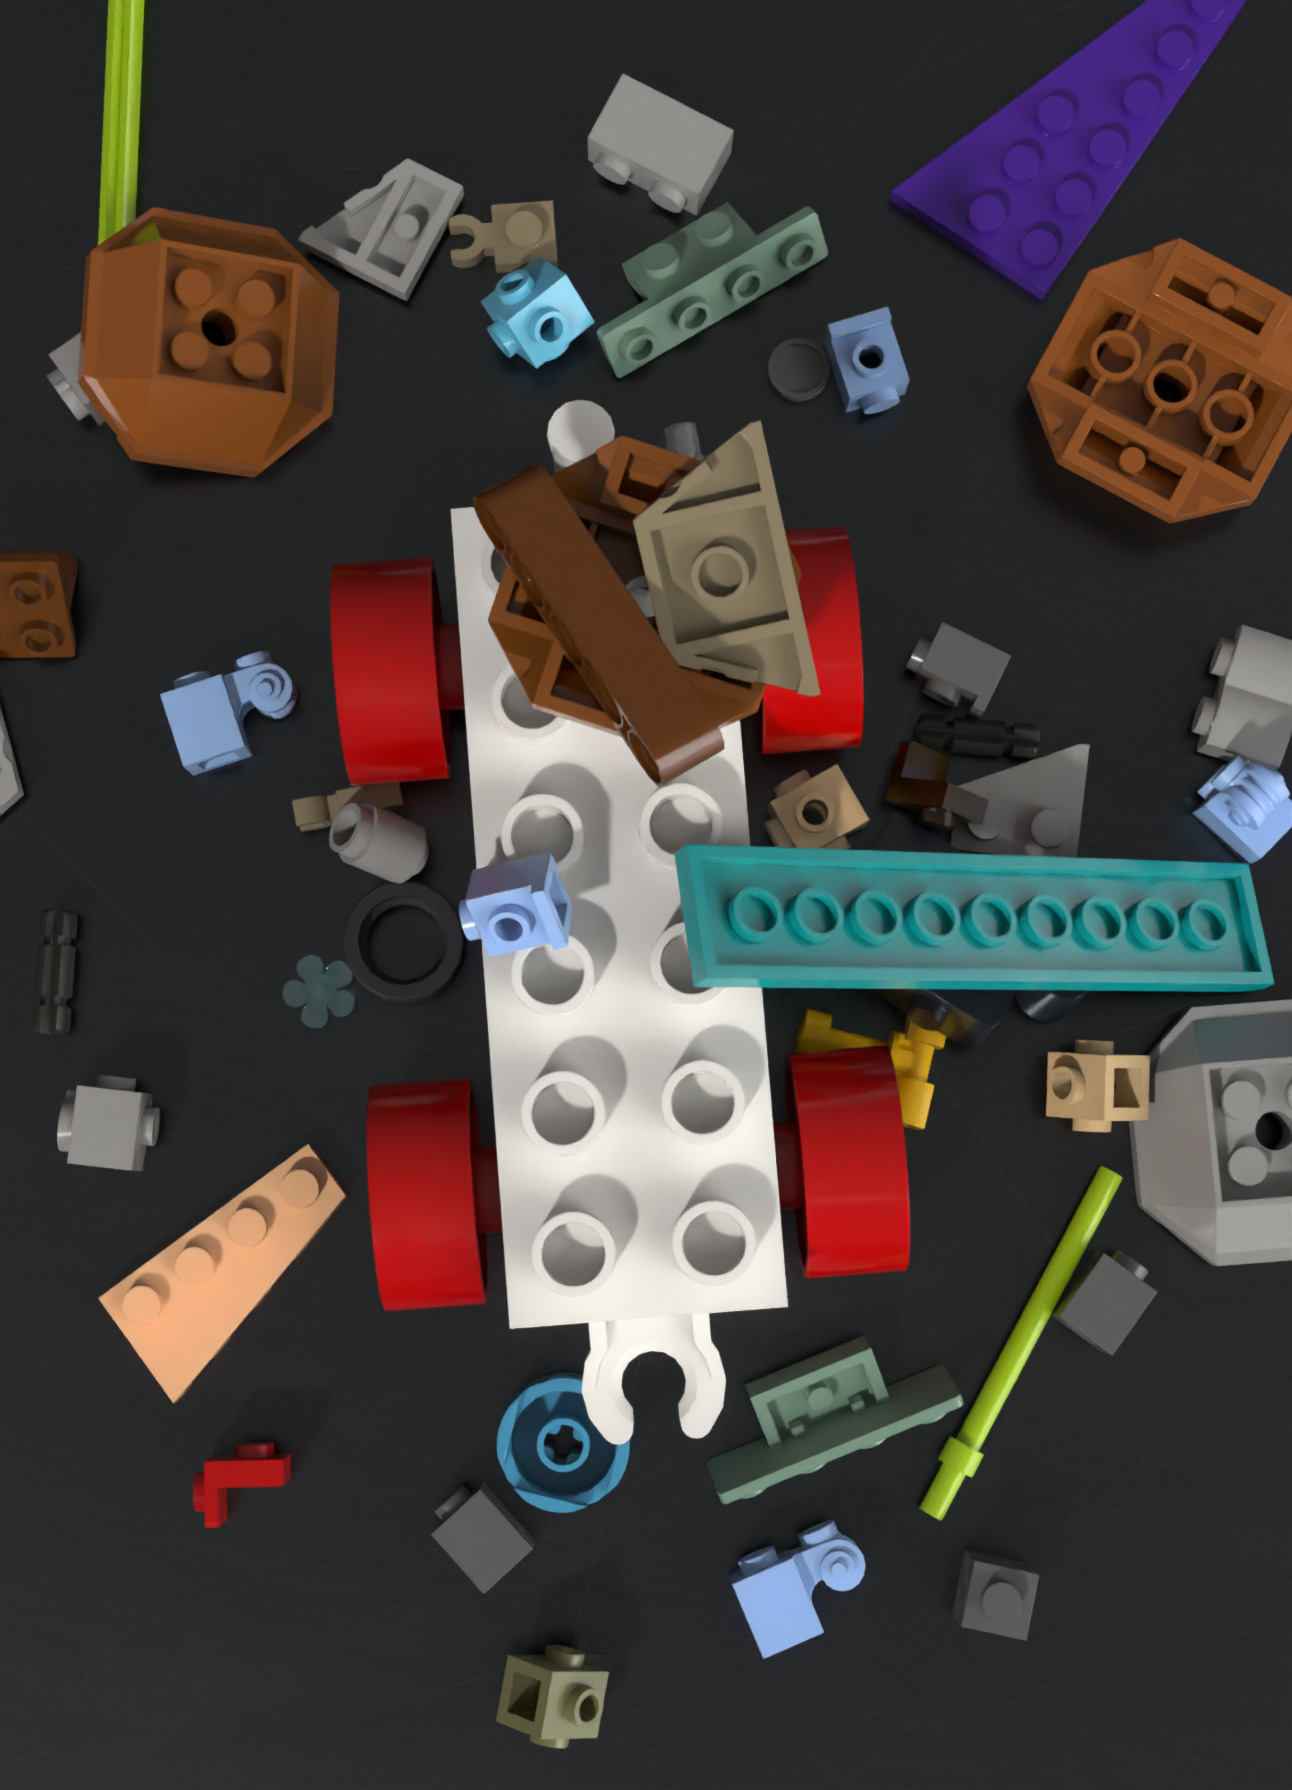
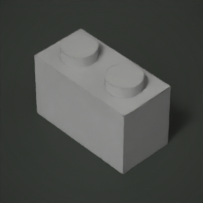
M622 74L588 136V160L594 163V169L606 179L621 185L626 184L628 180L649 191V197L662 208L675 213H679L684 209L698 216L731 155L734 130Z

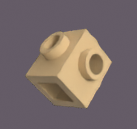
M838 764L813 778L810 777L807 770H803L774 787L773 790L778 798L769 803L767 811L772 819L765 822L764 827L775 847L848 850L851 846L846 837L864 828L870 819ZM806 811L815 812L821 818L822 823L811 825L804 820L802 813Z
M1075 1040L1074 1052H1048L1046 1116L1073 1118L1072 1130L1084 1132H1111L1112 1121H1148L1150 1056L1114 1054V1041Z

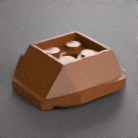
M153 207L92 249L86 257L77 383L98 413L116 433V439L131 460L255 478L332 416L340 293L276 229ZM211 322L216 324L225 335L226 346H217L209 342L202 332L201 323Z
M1181 238L1155 246L1150 251L1122 258L1089 270L1027 384L1056 463L1169 524L1250 505L1258 496L1292 432V297ZM1166 380L1173 383L1180 391L1181 401L1169 403L1160 399L1154 391L1153 382Z
M621 435L597 449L596 453L562 469L551 477L627 590L631 593L639 588H648L633 518L701 461ZM789 547L794 575L798 588L802 572ZM506 564L488 617V623L532 708L621 737ZM655 616L648 617V621L659 635ZM679 665L709 709L719 729L758 712L766 687L765 683L757 681L751 683L726 677L724 673L703 668L697 670Z

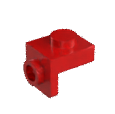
M245 1442L235 1444V1454L213 1455L204 1461V1472H195L193 1502L196 1512H205V1528H219L227 1521V1488L284 1486L291 1480V1453H274L273 1442Z

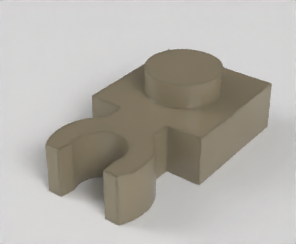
M553 200L491 205L492 222L481 223L477 218L466 214L455 215L448 219L451 235L468 234L474 238V242L469 248L451 250L452 265L455 267L470 268L479 264L486 256H495L496 273H506L522 269L537 256H541L558 268Z
M349 780L350 788L336 790V794L293 800L296 826H300L301 832L332 826L338 812L349 803L360 805L368 802L399 816L407 815L408 810L404 789L400 782L351 785Z

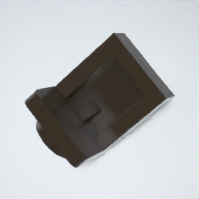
M904 740L900 743L885 800L917 813V822L948 831L954 830L956 821L982 825L989 801L956 785L945 782L950 763L948 756L914 741Z

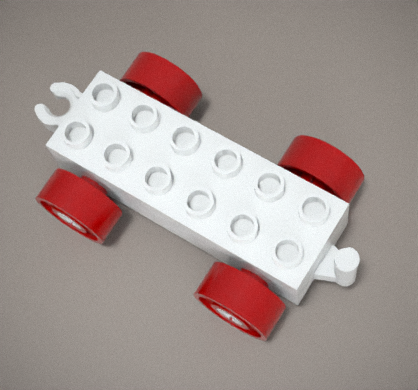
M575 400L565 403L554 412L549 421L547 432L548 443L553 455L554 474L596 453L597 449L614 440L615 430L613 423L603 407L592 401ZM474 507L451 509L459 619L457 624H443L437 572L433 557L338 563L332 566L330 619L333 671L339 728L347 774L351 785L451 778L452 742L450 710L465 709L476 868L551 851L573 905L568 943L565 948L553 950L551 943L489 957L482 942L496 1144L481 1145L475 1092L471 1077L371 1085L369 1088L366 1122L368 1191L373 1250L382 1304L387 1312L487 1304L489 1287L487 1234L503 1233L510 1329L589 1323L591 1349L585 1359L582 1394L589 1419L606 1441L616 1445L624 1444L633 1434V1407L624 1396L622 1376L632 1359L639 1354L649 1351L664 1352L675 1358L683 1368L686 1379L685 1390L678 1403L681 1427L687 1436L697 1439L702 1438L710 1432L723 1408L726 1376L719 1351L711 1341L709 1313L788 1307L780 1211L794 1210L799 1255L805 1279L906 1271L908 1268L910 1254L908 1170L902 1111L892 1056L886 1045L787 1053L785 1058L786 1122L773 1123L762 988L693 986L674 856L686 844L750 846L740 720L720 729L724 740V750L659 787L645 773L622 737L533 709L488 623V617L506 563L484 531ZM844 526L785 530L788 545L802 572L798 593L821 694L809 697L797 694L795 690L766 684L758 712L753 714L759 752L762 755L859 747L863 731L864 704L862 642L856 577L846 528ZM639 588L632 591L630 594L646 618L655 616L649 588Z

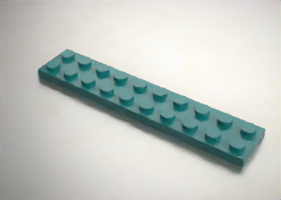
M686 844L674 854L694 987L1260 992L1274 985L1249 864L703 844Z

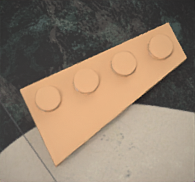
M307 1144L98 1298L173 1403L182 1397L194 1379L209 1361L216 1356L230 1339L233 1332L253 1308L260 1303L272 1288V1285L292 1261L299 1256L347 1198L348 1194L312 1144Z

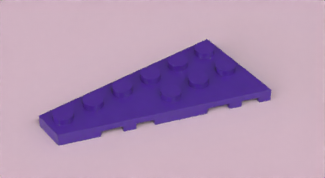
M1247 0L1145 1L893 189L889 200L1039 299L1044 300Z

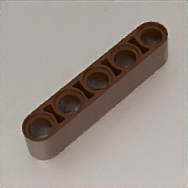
M534 462L473 496L472 501L476 515L487 536L648 777L656 785L662 787L724 750L722 733L709 709L546 469L540 463Z

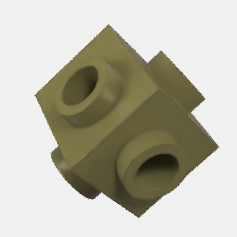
M547 1645L545 1655H508L496 1722L530 1735L529 1740L535 1744L551 1748H567L570 1739L597 1738L609 1671L585 1663V1652L560 1645Z

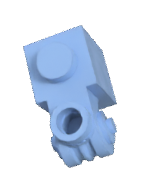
M270 651L255 652L237 659L234 662L236 672L224 676L219 674L211 677L209 671L185 675L173 682L174 690L160 694L183 767L193 776L253 756L243 726L244 717L249 710L256 707L259 713L266 718L281 719L290 714L296 706L298 699L297 688L288 673L273 662Z
M1239 755L1234 757L1226 766L1222 765L1197 791L1205 800L1192 814L1245 864H1251L1261 859L1292 827V801L1288 798L1290 793L1285 786L1283 776L1274 769L1271 770L1249 760L1245 762Z
M834 1520L822 1522L798 1534L801 1546L792 1550L788 1549L777 1554L774 1546H769L748 1554L738 1561L741 1570L730 1574L733 1588L763 1659L824 1633L811 1600L813 1588L819 1581L824 1580L826 1585L834 1590L847 1591L857 1586L863 1578L866 1566L864 1556L852 1539L842 1535L837 1530Z

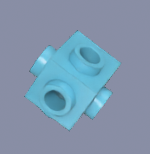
M537 256L522 269L505 275L498 282L495 290L481 301L493 320V323L487 327V330L501 351L509 358L517 353L536 369L544 362L553 360L564 353L574 338L595 323L567 275L541 256Z

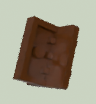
M74 550L0 551V658L73 657L75 655L77 642L70 613L78 570Z

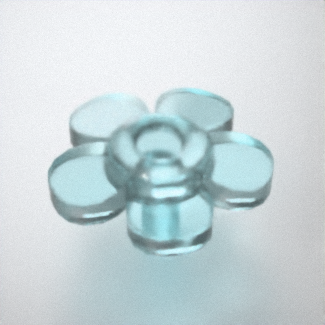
M308 955L298 961L296 966L297 973L306 983L298 980L289 981L284 985L282 992L285 1003L290 1007L297 1008L305 1005L301 1012L303 1023L308 1027L316 1029L324 1027L329 1020L327 1007L335 1016L343 1018L350 1015L356 1004L355 997L348 991L338 990L348 986L353 980V973L347 964L343 961H334L327 967L325 972L323 961L315 955Z

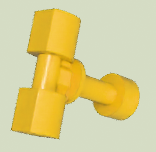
M806 1008L799 1027L794 1052L886 1045L890 1050L895 1068L903 1127L916 1130L925 1129L935 1086L927 1083L934 1049L944 1048L946 1036L938 1031L922 1029L907 1017L904 1032L892 1030L887 1042L832 1028V1014Z

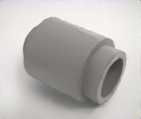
M367 802L360 805L349 803L345 805L336 815L330 829V847L333 851L339 853L343 862L390 882L403 883L421 871L428 857L429 848L426 832L420 824Z

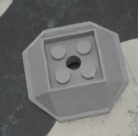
M1292 999L1188 1008L1147 1054L1150 1056L1148 1121H1129L1137 1206L1158 1223H1161L1213 1266L1292 1260ZM1265 1113L1275 1116L1282 1127L1281 1140L1272 1149L1262 1146L1256 1137V1124Z

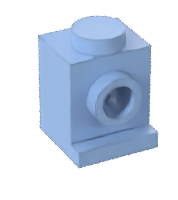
M888 306L837 321L827 326L823 344L846 412L863 408L865 414L881 412L900 402L899 396L906 393L910 379L891 325L892 317ZM876 353L882 363L879 367L868 369L860 363V357Z
M551 851L472 870L466 899L461 900L459 903L460 921L468 940L482 939L489 957L551 943L553 950L567 947L573 905Z

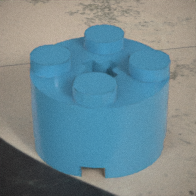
M552 1373L531 1381L513 1398L498 1430L497 1456L507 1480L526 1502L546 1511L558 1513L575 1512L596 1503L618 1484L628 1462L630 1439L620 1445L606 1441L589 1419L582 1394L583 1375L578 1373ZM561 1425L573 1427V1437L583 1442L581 1448L571 1447L567 1457H560L554 1454L556 1449L555 1443L546 1440V1434H558Z

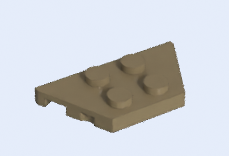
M761 420L749 421L633 518L659 636L680 666L697 670L703 668L724 673L726 677L751 683L757 681L795 690L797 694L809 697L820 695Z

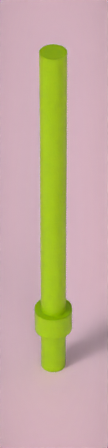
M1103 1166L1099 1167L956 1439L949 1436L938 1457L943 1463L919 1509L938 1520H943L965 1476L967 1475L972 1478L984 1456L979 1450L1123 1179L1117 1173Z

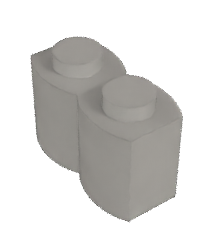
M1242 624L1232 634L1230 639L1221 637L1216 646L1209 670L1210 673L1218 675L1215 692L1212 698L1202 697L1194 716L1192 732L1200 734L1197 752L1228 762L1239 755L1245 762L1249 760L1271 770H1276L1281 765L1292 733V640Z

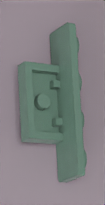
M726 202L622 263L628 282L644 302L597 330V336L614 374L619 378L627 375L824 259L828 255V249L816 212L810 206L804 207L756 235L732 206Z
M864 1335L745 1384L765 1437L708 1460L707 1467L721 1502L728 1504L738 1499L754 1497L763 1492L766 1487L795 1475L815 1472L827 1462L858 1449L875 1447L881 1444L887 1437L916 1425L935 1422L941 1419L947 1412L961 1407L964 1402L960 1391L943 1364L885 1386L872 1349Z

